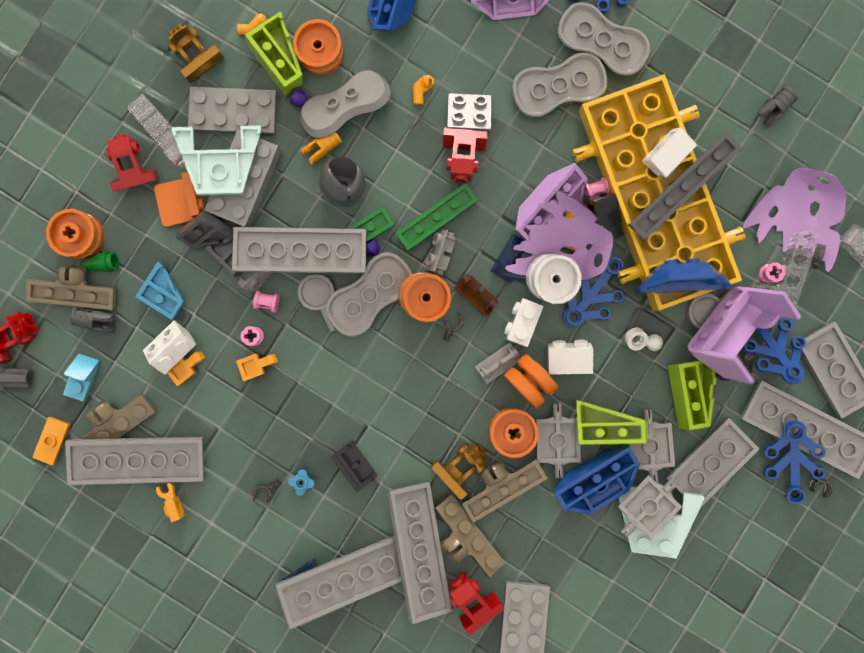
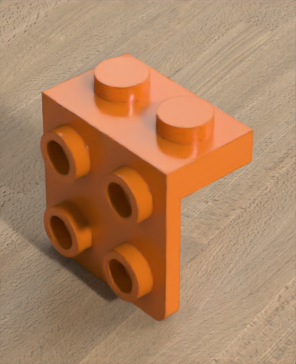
M188 172L181 173L182 179L158 184L154 187L161 222L165 227L190 222L206 207L201 195L198 196L196 194Z

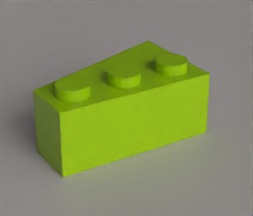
M280 11L245 34L247 47L282 93L287 96L303 85V78Z
M698 359L669 364L668 371L678 428L695 430L711 427L714 403L712 395L717 379L715 378V371Z
M577 400L578 445L649 443L648 420Z

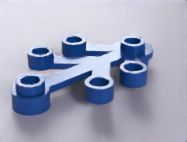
M612 257L609 259L605 271L591 288L589 279L581 280L582 300L577 305L576 297L574 296L571 300L567 301L568 308L563 313V321L567 326L576 328L581 326L584 320L597 318L606 320L611 316V311L607 307H601L597 311H585L589 304L611 301L619 303L623 301L624 294L621 290L598 294L612 275L618 274L617 271L623 270L624 265L620 258ZM610 263L616 264V270L610 269ZM614 293L620 294L619 300L614 299ZM602 309L607 311L605 318L600 315ZM572 313L577 315L576 321L570 319Z
M784 318L778 322L777 342L768 329L756 328L768 347L757 345L756 341L749 339L742 347V350L747 354L755 353L776 358L781 364H771L767 358H760L755 363L756 370L782 375L783 380L789 384L801 382L804 378V369L799 363L801 350L806 346V340L801 336L795 337L790 342L792 348L790 360L785 354L788 332L793 328V322L789 318ZM782 323H787L788 328H784ZM796 340L800 341L801 347L796 345ZM747 343L753 346V350L747 348ZM760 362H764L766 368H762ZM791 369L796 371V376L791 374Z
M791 420L783 427L784 435L774 444L766 445L764 453L769 459H775L779 455V451L789 442L790 450L774 465L766 466L764 473L768 479L774 480L790 464V487L786 489V497L790 503L797 505L801 504L806 497L805 492L800 487V463L810 471L814 479L820 480L825 477L823 467L814 464L800 451V442L810 450V453L816 459L825 456V449L822 445L814 443L806 435V427L801 421ZM793 427L798 428L796 433H791L790 430ZM769 449H775L774 454H768L767 452ZM815 449H821V453L814 454ZM773 469L776 471L773 475L768 474L769 470ZM817 469L822 470L819 475H815L814 471ZM793 490L799 491L795 496L791 495V492Z

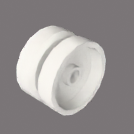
M543 254L536 257L530 263L526 272V283L529 291L536 298L553 304H562L571 300L578 293L581 285V272L578 265L571 258L557 254Z

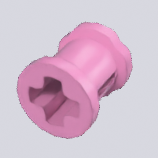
M605 177L601 178L600 181L585 184V197H591L600 193L610 195V187Z
M771 263L762 266L758 273L760 280L768 284L781 281L786 271L783 265ZM774 271V275L770 276L769 272Z
M257 290L254 295L253 308L269 309L271 312L276 313L279 305V294H265Z
M248 326L241 332V340L248 346H257L263 342L264 333L258 327ZM252 332L257 334V338H253V340L248 338V335L252 334Z

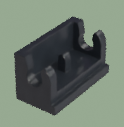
M600 193L586 197V208L597 218L595 224L609 231L613 239L622 237L623 233L616 194L607 195V193Z
M353 441L331 456L356 492L373 481L377 476Z

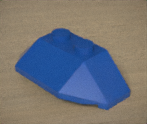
M370 0L367 13L372 23V29L376 31H393L405 24L411 18L416 0Z
M700 258L686 259V263H678L676 259L664 260V264L657 266L636 289V294L724 290L732 288V284L708 262H700Z
M629 445L604 450L566 473L553 493L564 511L593 514L629 492L640 463Z

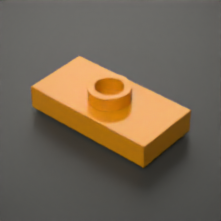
M48 417L32 458L55 465L71 424L54 417Z

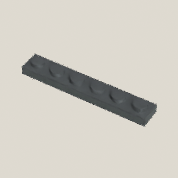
M727 132L723 134L637 215L628 226L644 241L742 148Z

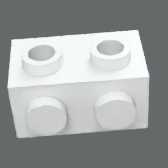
M524 298L520 302L516 301L512 310V314H515L512 323L508 321L504 334L507 335L505 340L528 347L543 306Z
M174 320L143 352L149 364L165 375L196 343L191 334Z
M555 340L552 343H547L548 373L593 374L592 344L588 343L587 340H575L574 343Z

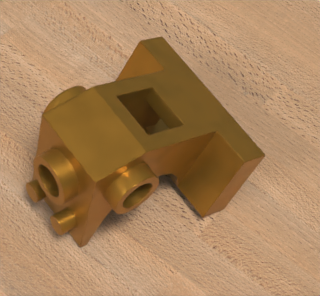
M179 23L168 32L170 35L168 39L171 41L168 44L176 55L180 53L188 63L180 72L190 84L224 59V56L215 45L205 51L198 42L200 36L193 27L188 29L186 25L183 26ZM195 44L201 53L191 60L185 51Z
M474 442L469 445L463 444L456 451L458 455L445 467L438 460L431 465V469L460 500L467 495V491L461 484L473 472L479 474L486 467L485 461L488 457L484 449ZM465 457L472 466L462 474L455 465Z

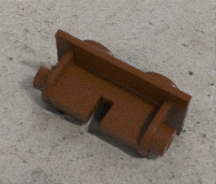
M466 274L454 289L486 317L499 302L496 301L497 298L486 288L481 292L479 289L482 285L472 275Z

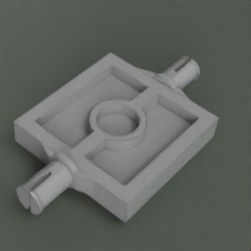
M553 403V416L547 419H535L539 434L536 443V459L539 463L553 464L555 467L554 478H563V465L570 462H581V445H578L577 418L563 417L562 403Z
M643 409L644 419L648 420L649 443L628 445L640 463L639 469L649 471V476L656 483H659L657 470L664 467H675L672 423L653 422V409Z
M648 475L619 505L618 508L630 521L620 530L623 534L626 532L625 536L627 538L637 528L652 539L682 508L670 493L679 484L676 480L670 486L675 480L674 477H671L663 486L656 483Z

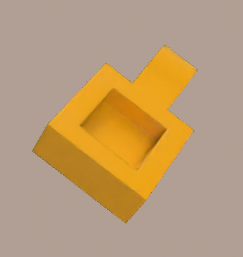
M201 351L195 352L188 359L183 357L167 374L177 386H180L197 373L193 367L206 357Z
M258 353L236 361L243 381L265 374L263 367L278 362L276 354L260 359Z
M173 482L167 484L169 488L167 493L163 491L162 486L157 487L156 492L158 496L166 500L164 501V512L171 522H174L186 515L179 496H176L175 485Z

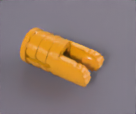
M335 132L326 137L315 138L300 151L303 155H306L319 147L320 150L309 158L310 164L314 165L327 155L329 151H332L338 144H341L342 140Z

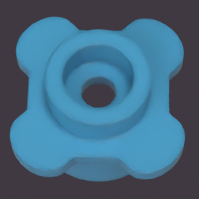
M301 469L295 477L289 478L288 484L294 487L298 496H302L308 488L314 486V480L310 479L306 470Z

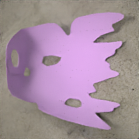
M808 168L795 169L786 179L784 186H775L759 202L745 221L743 228L759 223L756 236L758 237V243H760L771 227L776 225L777 232L783 231V252H786L788 248L795 249L799 247L800 255L804 257V261L809 264L811 254L817 243L819 261H825L826 271L829 272L835 263L841 238L837 231L831 230L829 227L843 220L847 198L846 190L841 182L830 173ZM817 177H826L831 180V183H820ZM808 186H814L815 189L811 191L808 189ZM815 201L820 205L818 212L815 216H812L810 205ZM776 206L778 208L777 214L773 218L769 217L770 210Z
M555 191L558 204L548 201L537 203L539 207L552 213L554 218H548V224L526 225V228L530 230L529 236L531 239L522 241L521 244L515 245L513 249L533 255L527 258L515 259L516 264L508 265L505 269L509 272L526 276L530 263L536 257L543 254H557L571 258L578 265L581 272V280L590 279L603 273L611 255L613 237L604 227L595 224L596 216L585 206L561 191ZM564 211H569L575 216L568 219L563 216ZM588 244H592L590 250H587L586 248ZM566 246H572L575 249L573 254H566L560 250ZM600 253L603 256L602 264L599 267H595L594 258Z

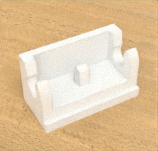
M681 127L675 128L656 145L642 162L657 176L661 174L665 178L697 144Z

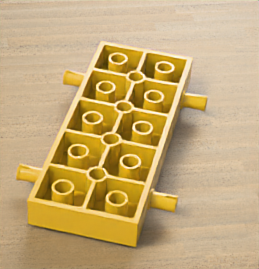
M665 74L584 103L578 110L590 144L572 149L573 156H576L574 160L577 163L592 156L596 158L602 176L608 181L610 194H616L621 227L635 262V266L617 271L618 277L627 275V277L619 279L622 285L638 278L643 282L657 266L664 264V260L676 259L678 263H686V259L700 258V262H708L731 284L742 281L729 245L745 240V234L736 236V234L744 232L742 227H737L724 233L706 183L644 241L628 226L637 215L697 160L692 150L665 178L661 174L659 176L654 174L642 162L672 129L681 127L686 132L683 123L698 119L700 116L699 111L695 112L698 109L696 105L678 111ZM714 290L646 294L652 311L655 312Z

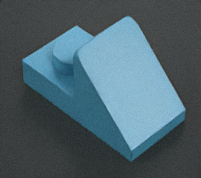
M78 354L64 373L69 378L63 395L83 402L87 401L100 360Z

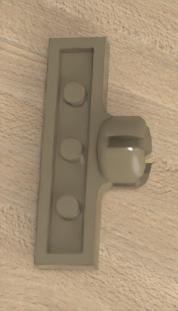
M66 265L58 268L57 281L26 280V301L114 310L116 288L89 285L86 282L85 268L80 266L75 268L73 265Z
M140 394L118 410L113 408L108 401H101L97 407L93 406L86 415V419L93 425V429L79 439H119L155 413L156 409L143 394Z
M537 459L515 472H509L503 462H495L491 468L488 466L481 473V478L486 484V488L464 501L462 506L474 523L547 480L548 476Z
M452 494L448 495L434 508L451 532L450 536L442 542V548L445 552H450L448 557L451 560L461 562L469 555L487 577H491L505 564L501 556L476 524L471 521L468 514Z

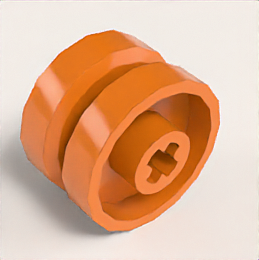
M320 19L308 20L300 25L295 32L293 46L303 69L310 74L318 76L329 75L337 70L343 61L344 50L340 34L335 26L328 21Z
M64 209L55 213L49 220L46 228V239L49 246L57 254L83 260L95 256L102 249L105 233L101 222L94 216L76 209Z
M418 272L405 278L400 285L398 298L400 306L405 313L418 321L431 322L444 316L449 309L451 293L446 282L439 276ZM427 293V296H425L426 300H423L422 296Z
M524 354L517 361L524 374L522 375L516 368L511 367L503 376L534 408L538 409L545 402L543 395L538 389L540 388L547 395H552L559 387L538 362Z
M515 407L505 408L497 412L491 419L488 427L489 438L494 448L502 455L510 458L522 457L530 453L536 446L539 437L538 426L534 418L524 410ZM516 429V434L511 436L508 431Z

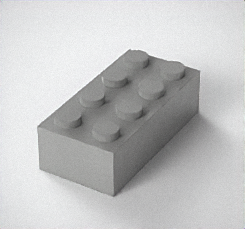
M237 130L229 150L241 149L240 130ZM259 138L244 193L210 195L204 211L240 227H251L281 156L282 150L279 146Z

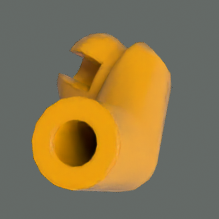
M260 13L255 16L249 25L238 24L237 34H247L267 20L266 16Z
M423 76L414 83L413 105H424L423 94L434 85V78L432 76Z

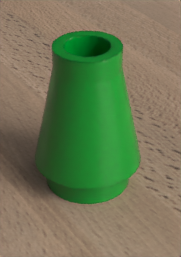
M106 251L85 258L83 266L86 271L113 272L119 267V259L116 253Z

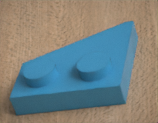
M160 262L156 263L135 296L171 320L176 318L185 304V300L164 265Z

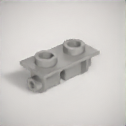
M438 230L434 234L432 239L433 247L431 253L426 258V271H432L439 275H443L447 271L450 257L445 256L444 251L452 253L456 241L454 233L448 232V230Z
M243 272L238 277L237 283L244 290L253 294L261 287L268 276L273 273Z
M509 342L477 364L475 368L485 383L488 384L516 365L521 357L515 347Z

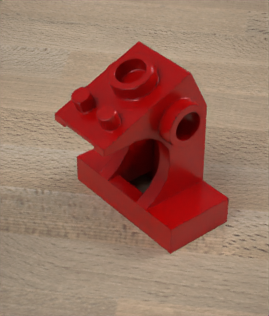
M444 128L442 147L453 148L452 157H448L447 170H451L450 179H453L454 183L463 181V183L469 184V181H472L473 173H477L478 160L474 159L475 151H485L487 142L486 131ZM457 149L470 150V156L457 154Z
M121 134L114 136V140L107 141L108 148H106V154L108 159L113 161L119 177L110 183L113 192L156 180L158 177L156 168L145 171L140 164L137 154L141 153L137 140ZM129 155L133 167L124 170L120 157Z
M17 312L4 318L7 323L0 327V364H6L13 360L8 350L19 344L24 345L34 340L33 336L39 333L30 313L21 314V312ZM9 330H12V335L15 339L12 340L8 333Z
M461 572L458 574L457 579L449 581L451 584L449 585L451 594L449 599L455 608L460 607L465 612L459 618L469 635L505 609L494 591L484 598L479 593L482 590L475 579H470L467 572L465 574ZM474 599H477L479 601V603H477L472 608H469L467 606Z

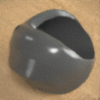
M348 157L329 159L321 169L319 179L320 190L334 202L347 203L353 201L365 189L366 182L362 168Z

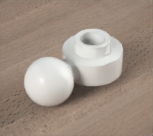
M638 327L630 329L625 335V343L631 350H641L646 346L651 351H658L663 346V339L659 335L652 334L648 336L643 329Z

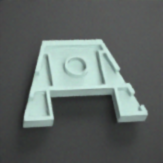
M240 126L241 149L194 150L193 127H172V133L198 196L244 193L260 138L261 126Z
M631 485L629 492L619 497L620 504L637 488V486ZM683 492L681 514H675L652 539L636 528L628 536L631 552L677 558L704 501V494ZM622 512L626 526L630 521L628 520L627 516Z

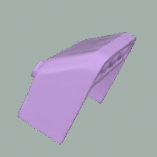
M735 287L727 292L688 344V350L695 358L723 378L752 384L754 382L753 378L736 355L756 328H771L780 317L799 320L801 315L785 291Z

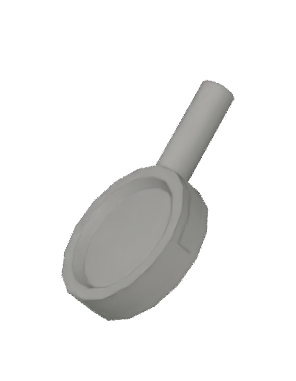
M308 275L298 286L299 300L303 306L310 310H320L330 333L334 332L336 329L328 320L325 312L327 300L335 292L334 286L323 275Z
M703 294L693 298L687 307L689 322L695 328L700 329L724 296L718 298L712 294Z

